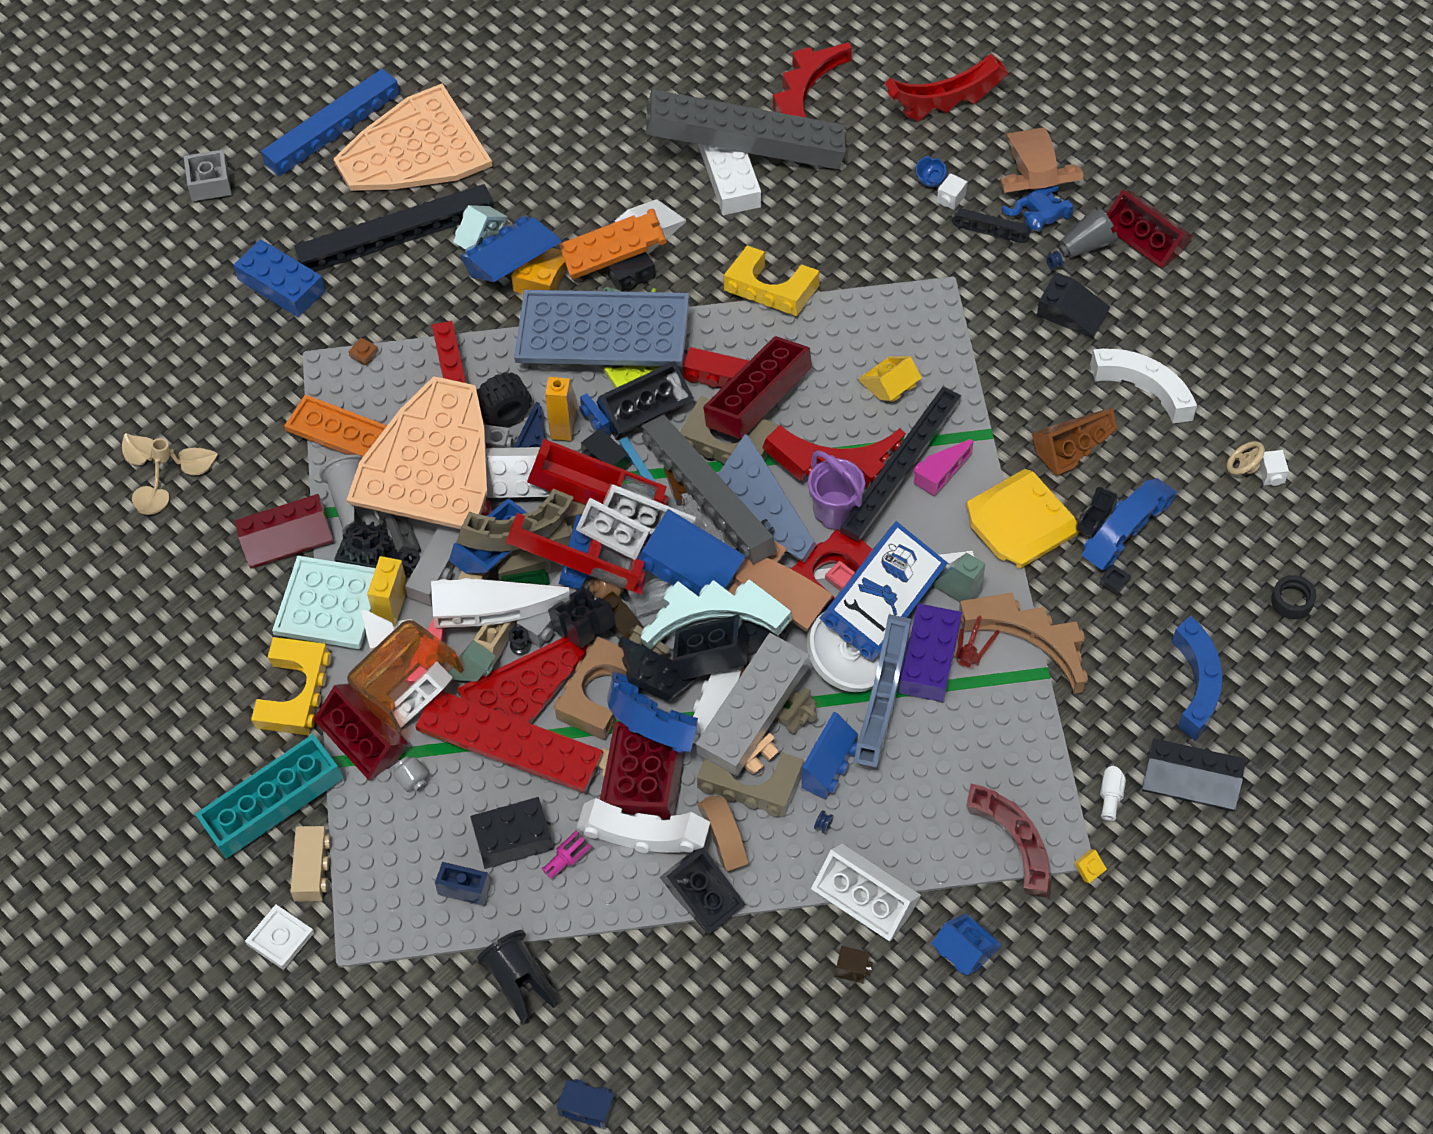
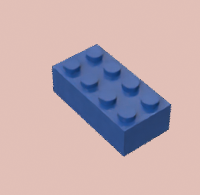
M262 239L233 264L238 281L298 318L325 292L321 275Z

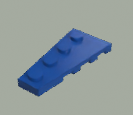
M576 515L568 546L587 553L591 537L576 530L581 519V515ZM602 548L598 556L599 559L601 558V555L604 552V549ZM563 565L558 584L580 589L589 575Z

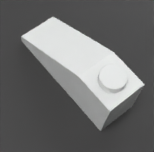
M436 661L385 713L401 728L439 694L453 677Z

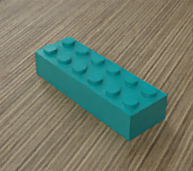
M312 734L195 813V815L227 859L344 779L337 764L316 736Z

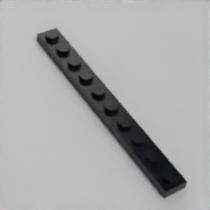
M944 386L940 389L862 496V505L860 507L855 506L840 526V533L858 542L958 405L961 400L960 394Z

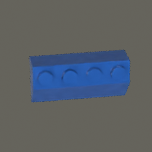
M508 498L488 516L496 517L495 520H509L511 517L516 516V513L524 514L527 512ZM456 541L453 544L449 561L464 573H488L513 550H478L460 545Z

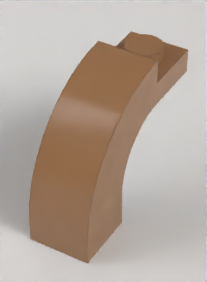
M719 795L708 796L703 801L697 802L699 812L704 819L710 822L709 829L715 842L719 861L725 871L747 865L748 860L744 845L725 798Z

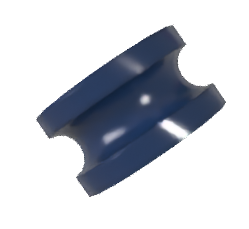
M1054 251L1053 254H1046L1047 265L1051 271H1055L1056 268H1063V259L1059 251Z
M822 810L815 822L814 829H821L822 833L826 834L833 822L834 815H827L826 811Z

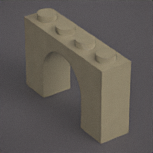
M700 396L680 433L699 454L725 464L738 443H723L712 436V429L706 427L703 406L710 399ZM762 418L753 427L748 436L765 461L769 454L762 449L764 441L778 427V424Z
M782 752L771 778L760 785L750 786L738 782L730 772L705 758L697 776V788L706 794L714 793L723 796L727 801H738L751 809L758 808L764 810L772 816L785 817L802 776L804 759Z

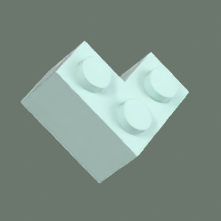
M468 205V208L463 213V220L455 232L453 242L464 249L473 245L478 246L483 243L482 239L498 234L499 229L504 227L508 217L490 206Z

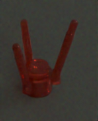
M981 616L977 617L969 642L964 647V629L961 628L959 632L955 658L959 665L966 668H972L974 664L979 665L982 656L1000 633L999 630H996L981 651L977 653V648L973 646L980 626Z

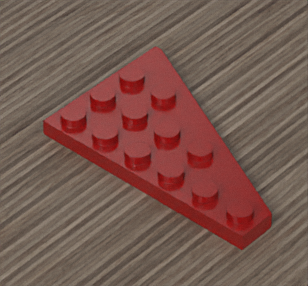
M563 637L490 672L486 677L481 676L477 682L471 681L458 687V694L465 700L532 723L573 673L579 661L586 657L588 645L580 648L572 643L569 637Z

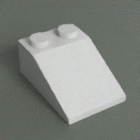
M657 199L630 208L615 220L617 222L633 215L637 218L647 214L649 209H654L660 223L659 226H661L666 239L686 223L683 217ZM659 243L647 247L648 251L646 253H651L659 246Z

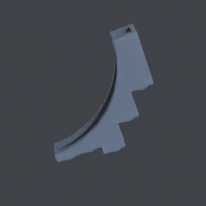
M892 614L888 615L877 672L856 746L855 763L877 767L886 741L889 720L895 705L897 688L904 666L912 620L910 618Z

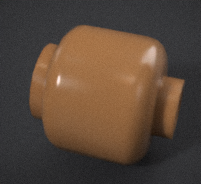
M600 571L591 579L589 588L594 593L596 599L598 597L603 599L612 591L619 597L624 591V588L621 587L624 581L620 576L607 571Z

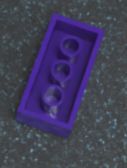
M920 603L917 604L900 679V694L944 702L962 612Z

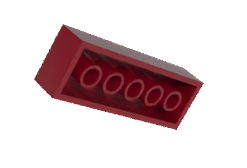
M774 336L703 406L706 427L742 439L744 434H747L812 368L810 347Z

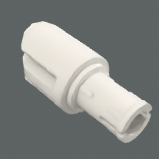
M1110 766L1105 770L1100 796L1104 799L1101 818L1107 821L1116 820L1118 802L1124 797L1126 777L1115 766Z

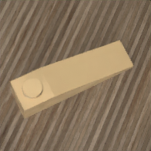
M517 620L483 625L473 639L495 655L491 662L492 665L500 657L509 639L508 633L511 628L515 627Z

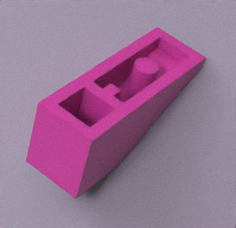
M969 439L928 456L922 463L919 462L913 471L914 484L935 496L972 454L974 441Z

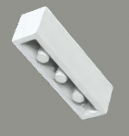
M743 666L711 673L709 681L705 680L701 690L703 695L700 700H696L693 708V717L698 718L693 743H697L738 681Z

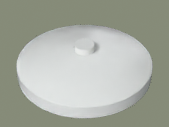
M820 614L811 625L807 636V651L815 670L824 680L839 689L850 692H863L872 689L880 654L873 661L864 657L852 644L844 641L842 636L827 627L819 619L822 615Z

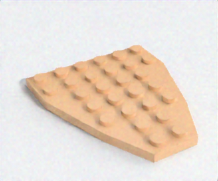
M443 84L404 99L361 131L333 159L335 166L350 191L400 189L457 181L493 166L492 160Z
M433 376L398 411L360 460L346 500L347 503L461 529L469 511L481 515L488 492L485 430L476 386Z

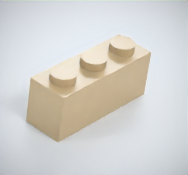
M324 826L296 827L290 890L294 902L323 901V892H327L328 881L325 878V871L329 870V857L326 856L327 849L331 848V836L327 835Z

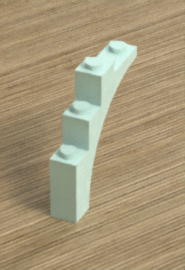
M713 580L710 585L707 584L702 588L699 597L678 581L674 586L671 585L665 591L663 599L667 607L662 608L656 616L657 619L643 629L640 638L643 645L651 650L663 637L677 628L694 621L709 618H727L735 615H740L742 620L763 626L774 634L779 635L793 618L788 608L751 580H748L745 584L742 583L736 589L735 596Z

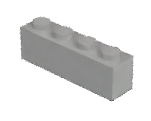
M439 525L405 585L408 598L432 606L431 581L450 579L454 564L449 561L453 544L457 541L461 529Z
M562 570L553 579L549 586L568 587L558 584ZM592 573L582 586L589 591V584L591 579H593ZM569 587V594L571 595L578 589ZM549 612L520 619L516 622L517 627L522 626L526 628L528 640L539 647L545 641H548L553 634Z

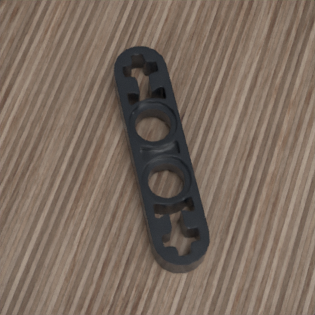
M957 209L952 219V223L956 227L1018 243L1026 242L1031 232L1026 224L966 209ZM997 226L1003 227L1005 230H1001Z

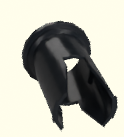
M517 930L490 944L477 956L476 961L478 964H484L488 967L518 1016L520 1024L525 1025L529 1023V1015L521 993V987L530 983L534 991L552 1008H555L561 999L557 997L525 945L524 938L526 933L523 930Z

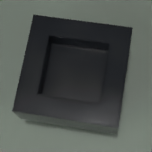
M1112 564L1100 578L1099 583L1118 595L1130 581L1131 575Z

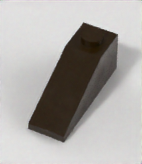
M613 591L603 598V600L611 604L616 624L609 630L619 640L622 636L629 639V631L636 625L644 629L627 604Z

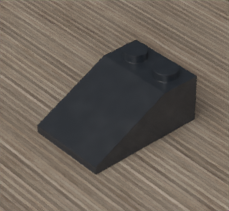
M1055 272L1039 300L1037 316L1094 339L1110 310V306L1077 280Z
M704 847L693 850V852L686 855L660 876V879L671 894L707 934L713 932L746 905Z

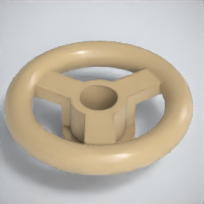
M1252 441L1240 446L1227 461L1228 472L1233 475H1240L1244 473L1251 474L1257 471L1265 453L1264 445L1260 442ZM1250 448H1255L1252 451L1243 454L1244 451ZM1236 459L1239 460V467L1233 468L1234 461Z

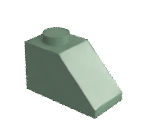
M473 640L449 669L448 673L453 677L451 680L477 682L482 675L486 677L494 667L491 662L495 655Z

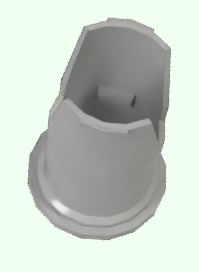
M350 454L337 457L320 469L319 476L329 486L341 523L342 533H347V527L355 522V509L359 519L362 522L365 521L366 525H370L372 521L375 526L382 525L383 523L377 510L350 505L346 501L359 462L363 458L361 455Z

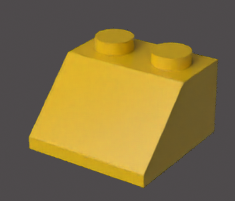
M888 356L858 379L879 400L892 402L900 398V394L903 391L915 387L916 382L922 377L911 356Z

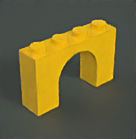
M747 245L723 275L724 290L797 316L819 287V270L801 264L793 276L784 283L777 285L762 283L756 278L765 268V251Z
M273 637L268 654L271 665L273 667L303 672L307 678L306 685L301 694L290 701L277 702L256 699L251 721L256 729L309 735L311 728L315 726V710L321 702L320 690L321 686H324L326 683L325 670L326 666H329L331 663V652H329L324 643Z

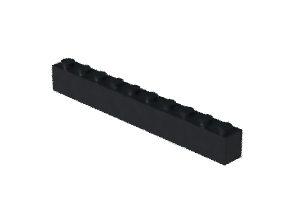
M485 184L474 186L445 197L294 245L298 262L317 272L458 226L463 220V213L468 208V205L490 206L494 208L493 200Z

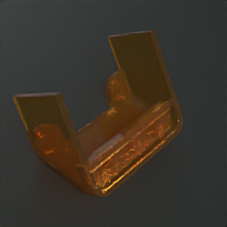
M407 620L396 627L349 672L347 681L353 691L375 716L397 733H400L402 729L393 714L395 703L389 695L419 666L428 670L436 661L441 666L446 662L459 673H462L464 670L455 650L417 622Z

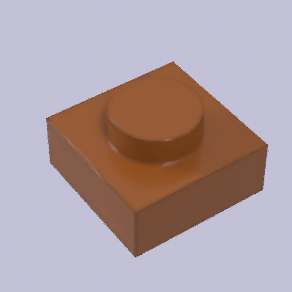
M360 338L348 351L349 357L367 365L377 354L378 347Z

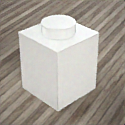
M950 173L938 188L937 202L955 210L966 196L968 181Z
M1283 450L1265 452L1259 467L1263 485L1277 486L1285 483L1289 470Z

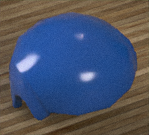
M925 156L918 161L915 167L917 178L920 183L927 187L940 186L947 177V167L939 158L934 159Z

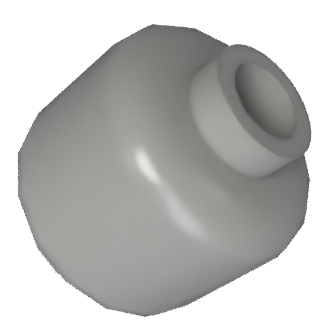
M406 756L394 766L393 776L405 791L412 789L418 791L426 785L425 779L428 776V771L416 757L409 758Z

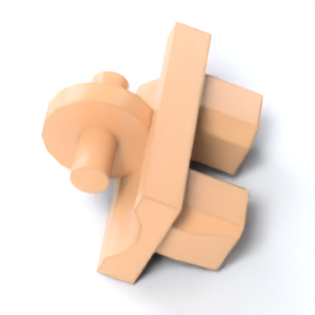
M771 733L758 743L743 766L752 775L764 766L756 757L759 752L768 761L779 752L772 742L774 736Z

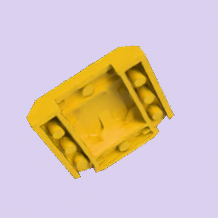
M1023 469L970 499L965 505L970 517V527L999 559L1003 561L1008 559L1016 563V567L1019 569L1074 538L1079 533L1075 527L1077 523L1075 517L1033 471Z

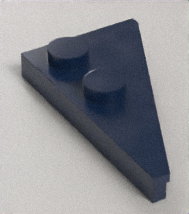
M539 402L535 403L513 448L541 446L544 439L542 407Z

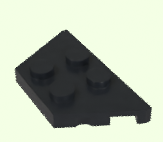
M623 636L618 642V647L623 649L624 656L622 661L627 671L628 682L667 701H671L678 693H681L698 678L682 680L671 659Z

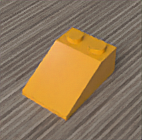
M550 248L515 269L511 276L513 291L524 294V290H557L567 269L561 250Z

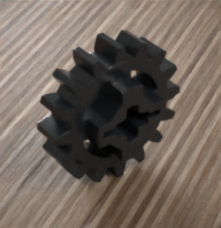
M365 521L362 522L361 526L355 523L354 529L347 528V533L342 535V549H344L345 556L349 555L351 561L357 558L358 563H361L362 560L370 563V559L378 561V556L384 557L385 551L390 549L388 530L382 529L381 524L375 526L373 521L370 525H366Z

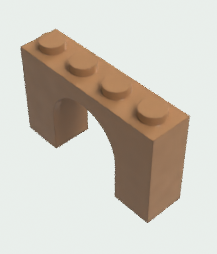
M597 637L594 643H590L586 651V657L583 661H579L574 677L567 681L564 688L565 692L554 703L557 720L600 739H606L614 725L615 716L610 709L589 700L583 692L586 685L596 677L612 676L613 672L626 675L627 671L622 661L624 656L622 648L600 637Z

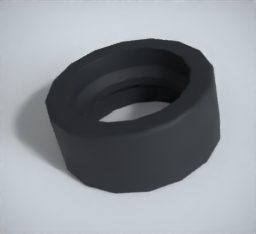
M1297 575L1285 576L1275 585L1271 596L1272 606L1282 617L1301 619L1312 611L1317 597L1316 589L1306 578ZM1285 589L1298 590L1305 595L1307 601L1301 606L1290 605L1282 599L1281 591Z

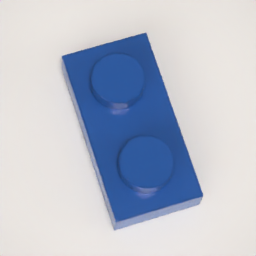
M588 393L580 396V412L585 418L588 417L593 430L596 432L601 428L607 435H610L609 420Z

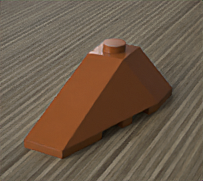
M1108 408L1032 433L1037 455L1054 475H1059L1075 468L1079 460L1084 456H1088L1091 453V449L1098 443H1102L1117 429L1113 408Z

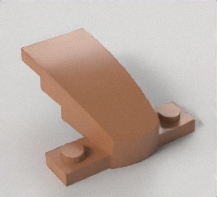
M1045 127L1006 134L1012 156L1016 160L1017 169L1022 175L1010 174L1005 176V178H1001L1000 185L1004 193L1024 189L1046 188L1060 183L1083 180V171L1079 165L1070 164L1066 165L1065 168L1057 169L1054 147Z
M774 540L776 553L755 564H752L748 558H744L733 576V585L728 592L735 596L736 589L742 583L745 584L748 580H751L788 608L792 613L793 619L791 622L807 632L833 594L801 574L778 563L786 553L787 548Z

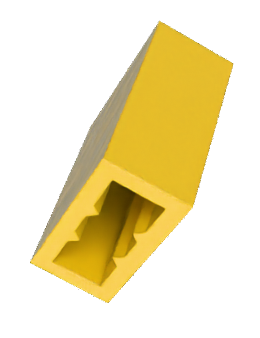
M380 556L367 593L372 613L391 622L395 626L407 593L405 588L407 581L402 560Z

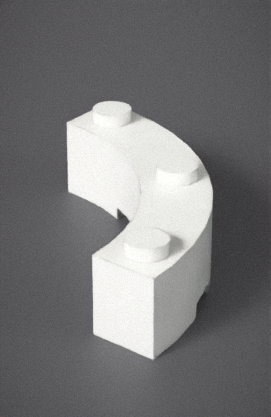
M1093 350L1090 366L1095 381L1121 382V380L1132 382L1136 387L1150 395L1154 394L1161 400V405L1167 411L1172 423L1193 421L1197 408L1194 397L1185 383L1168 367L1150 357L1127 350Z
M595 798L584 803L576 829L583 831L584 835L589 838H599L617 845L633 848L641 853H648V851L691 853L693 850L703 848L710 822L693 812L671 816L670 820H661L658 816L641 813L630 816L621 813V808Z

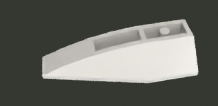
M469 578L431 581L435 628L506 623L548 612V609L560 601L566 603L570 600L569 587Z

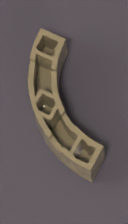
M553 489L547 499L539 505L538 509L532 513L522 514L525 518L521 528L545 538L548 537L564 521L573 497ZM469 511L461 527L457 543L486 551L520 549L505 543L515 516L509 520H495L496 517L483 516Z

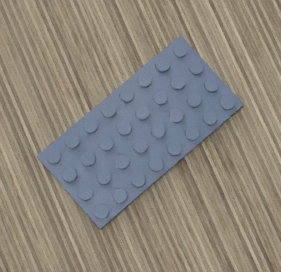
M524 290L514 355L515 363L664 366L675 361L677 366L683 367L690 301L689 293Z

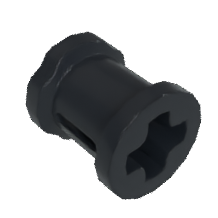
M407 550L400 557L405 576L410 578L413 573L411 568L414 570L420 560L419 553L414 550Z
M522 626L511 628L508 633L511 651L518 655L525 654L530 648L528 631Z

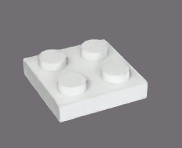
M275 905L245 940V943L284 970L311 938L314 931L296 917Z

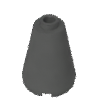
M1094 207L1061 239L1059 250L1064 257L1073 258L1113 244L1118 240L1117 233H1112L1111 228L1113 224L1105 212Z

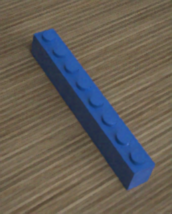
M384 69L379 70L261 150L264 164L278 177L288 172L292 167L304 161L311 154L320 150L361 120H364L368 115L380 109L390 100L396 98L400 94L397 80Z

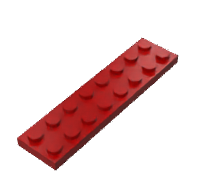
M444 691L437 694L426 705L415 725L416 731L583 793L586 792L603 757V750Z

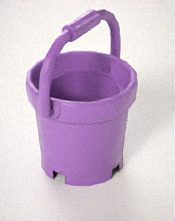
M816 451L811 458V467L813 469L809 474L807 482L810 497L813 499L814 516L817 521L819 519L823 522V526L838 529L854 507L862 505V496L866 484L864 474L857 465L848 460L838 459L825 452ZM818 456L826 459L821 463L817 464Z

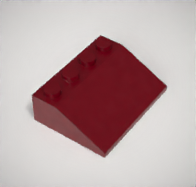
M614 722L600 800L621 808V812L633 815L637 813L655 815L661 819L670 820L675 812L685 752L674 751L670 746L656 742L639 733L631 732L622 722Z

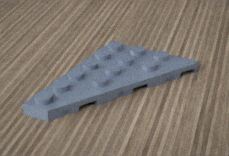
M744 434L718 475L760 522L764 519L768 520L763 524L767 530L774 527L771 534L776 542L787 548L786 553L805 563L817 544L748 435Z

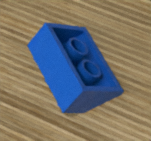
M836 712L832 713L802 766L801 788L826 800L830 792L834 794L839 784V776L846 773L849 767L848 760L851 755L855 756L858 733Z

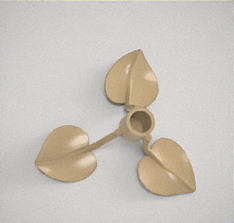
M125 433L122 441L123 456L128 463L143 465L147 459L155 461L154 488L150 486L140 487L136 489L132 496L134 507L139 513L146 515L162 511L169 502V493L166 490L158 489L160 464L167 462L171 456L176 464H181V470L184 473L200 475L208 471L217 458V452L202 448L183 449L178 453L177 458L173 449H169L168 441L163 438L152 440L147 437L133 436Z

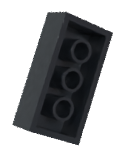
M673 361L600 395L596 403L609 420L610 431L614 438L617 439L662 415L666 416L689 405L694 397L676 362Z

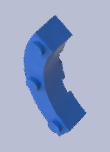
M1158 478L1146 480L1125 501L1120 500L1117 503L1114 512L1093 538H1089L1084 544L1083 548L1085 550L1082 556L1101 570L1109 569L1126 547L1123 543L1129 535H1136L1147 524L1151 514L1156 516L1166 511L1178 492Z
M1189 616L1175 629L1172 643L1180 650L1188 663L1190 662L1194 672L1195 697L1189 707L1182 713L1178 727L1196 741L1208 727L1215 712L1222 687V669L1218 652L1211 638L1203 627L1192 616Z
M613 672L607 695V703L614 716L625 724L631 732L639 733L656 742L670 746L674 751L691 752L698 718L672 709L668 713L657 708L658 703L644 694H639L638 686L629 683L625 674Z

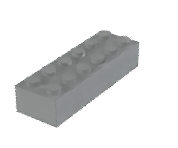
M769 633L697 741V754L738 776L810 666L809 654Z

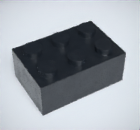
M740 615L693 625L675 631L672 662L682 680L747 665L749 633Z
M539 797L470 816L484 869L553 850L550 832Z

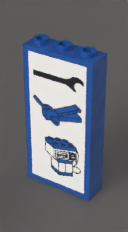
M895 521L819 619L827 627L842 636L844 641L858 649L864 657L873 661L881 653L888 615L892 614L907 618L948 562L899 522Z

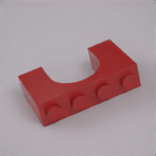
M837 529L825 542H820L815 546L805 563L798 560V563L790 569L824 588L814 577L815 571L820 566L841 561L855 572L872 551V548L862 539L858 542L840 533V530ZM833 595L820 614H822L830 605V603L834 600Z

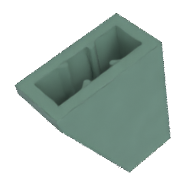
M965 553L944 567L932 583V586L958 601L975 599L982 591L986 563Z

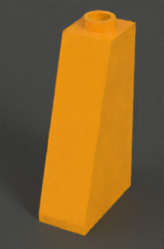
M548 377L545 398L550 438L572 441L578 403L571 380L569 378Z

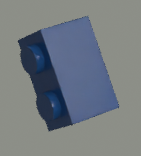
M967 913L947 921L931 943L942 957L948 958L960 973L967 976L978 971L1003 945Z

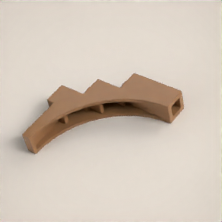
M1013 592L960 601L959 611L962 612L961 623L963 631H998L1020 637L1034 644L1059 665L1069 680L1074 694L1083 692L1085 683L1088 682L1086 670H1082L1080 664L1082 663L1080 649L1085 638L1083 630L1078 628L1077 621L1052 625L1051 616L1046 614L1045 607L1020 611L1019 601L1014 599Z

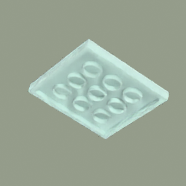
M297 556L272 630L273 634L360 649L366 632L361 611L367 610L372 613L367 593L376 568Z

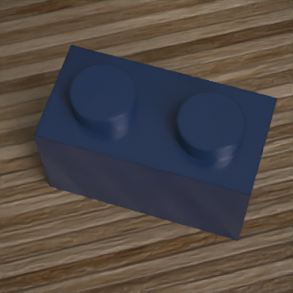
M446 862L441 863L435 881L438 895L483 906L491 885L488 872Z
M566 1080L557 1105L558 1116L606 1130L615 1105V1096L611 1090L605 1087L593 1088L582 1080Z

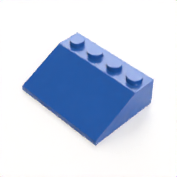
M521 216L515 220L516 223L512 226H504L499 229V233L495 236L490 235L482 239L483 243L478 246L468 247L465 250L466 253L461 255V258L472 278L495 282L559 244L561 240L536 218Z
M668 509L637 559L644 561V570L651 572L662 581L673 586L679 581L699 597L702 588L707 584L710 585L713 580L725 589L746 556Z

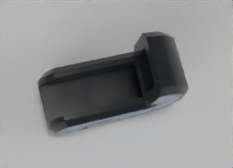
M1101 486L1097 487L1090 506L1078 518L1075 526L1076 530L1093 538L1111 516L1117 502V494Z

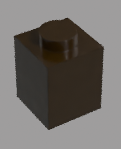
M841 946L835 977L864 984L865 976H870L873 962L869 961L870 952Z

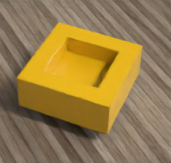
M1090 849L1074 862L1086 883L1092 882L1107 870L1097 851Z

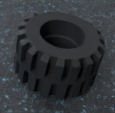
M505 372L500 375L497 374L487 379L476 390L481 415L486 425L506 427L520 420L531 407V394L521 378L514 373L508 374Z

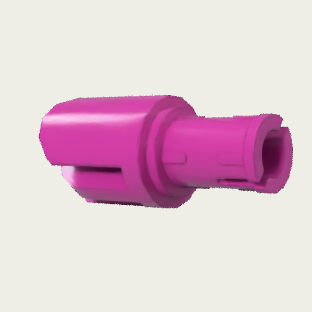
M577 830L556 848V856L541 868L545 874L550 871L547 876L551 880L566 865L573 866L592 848L590 843H588L575 857H571L586 841L582 836L567 851L564 849L578 836L579 832Z

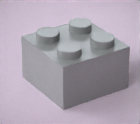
M224 150L184 156L187 186L192 201L232 195Z

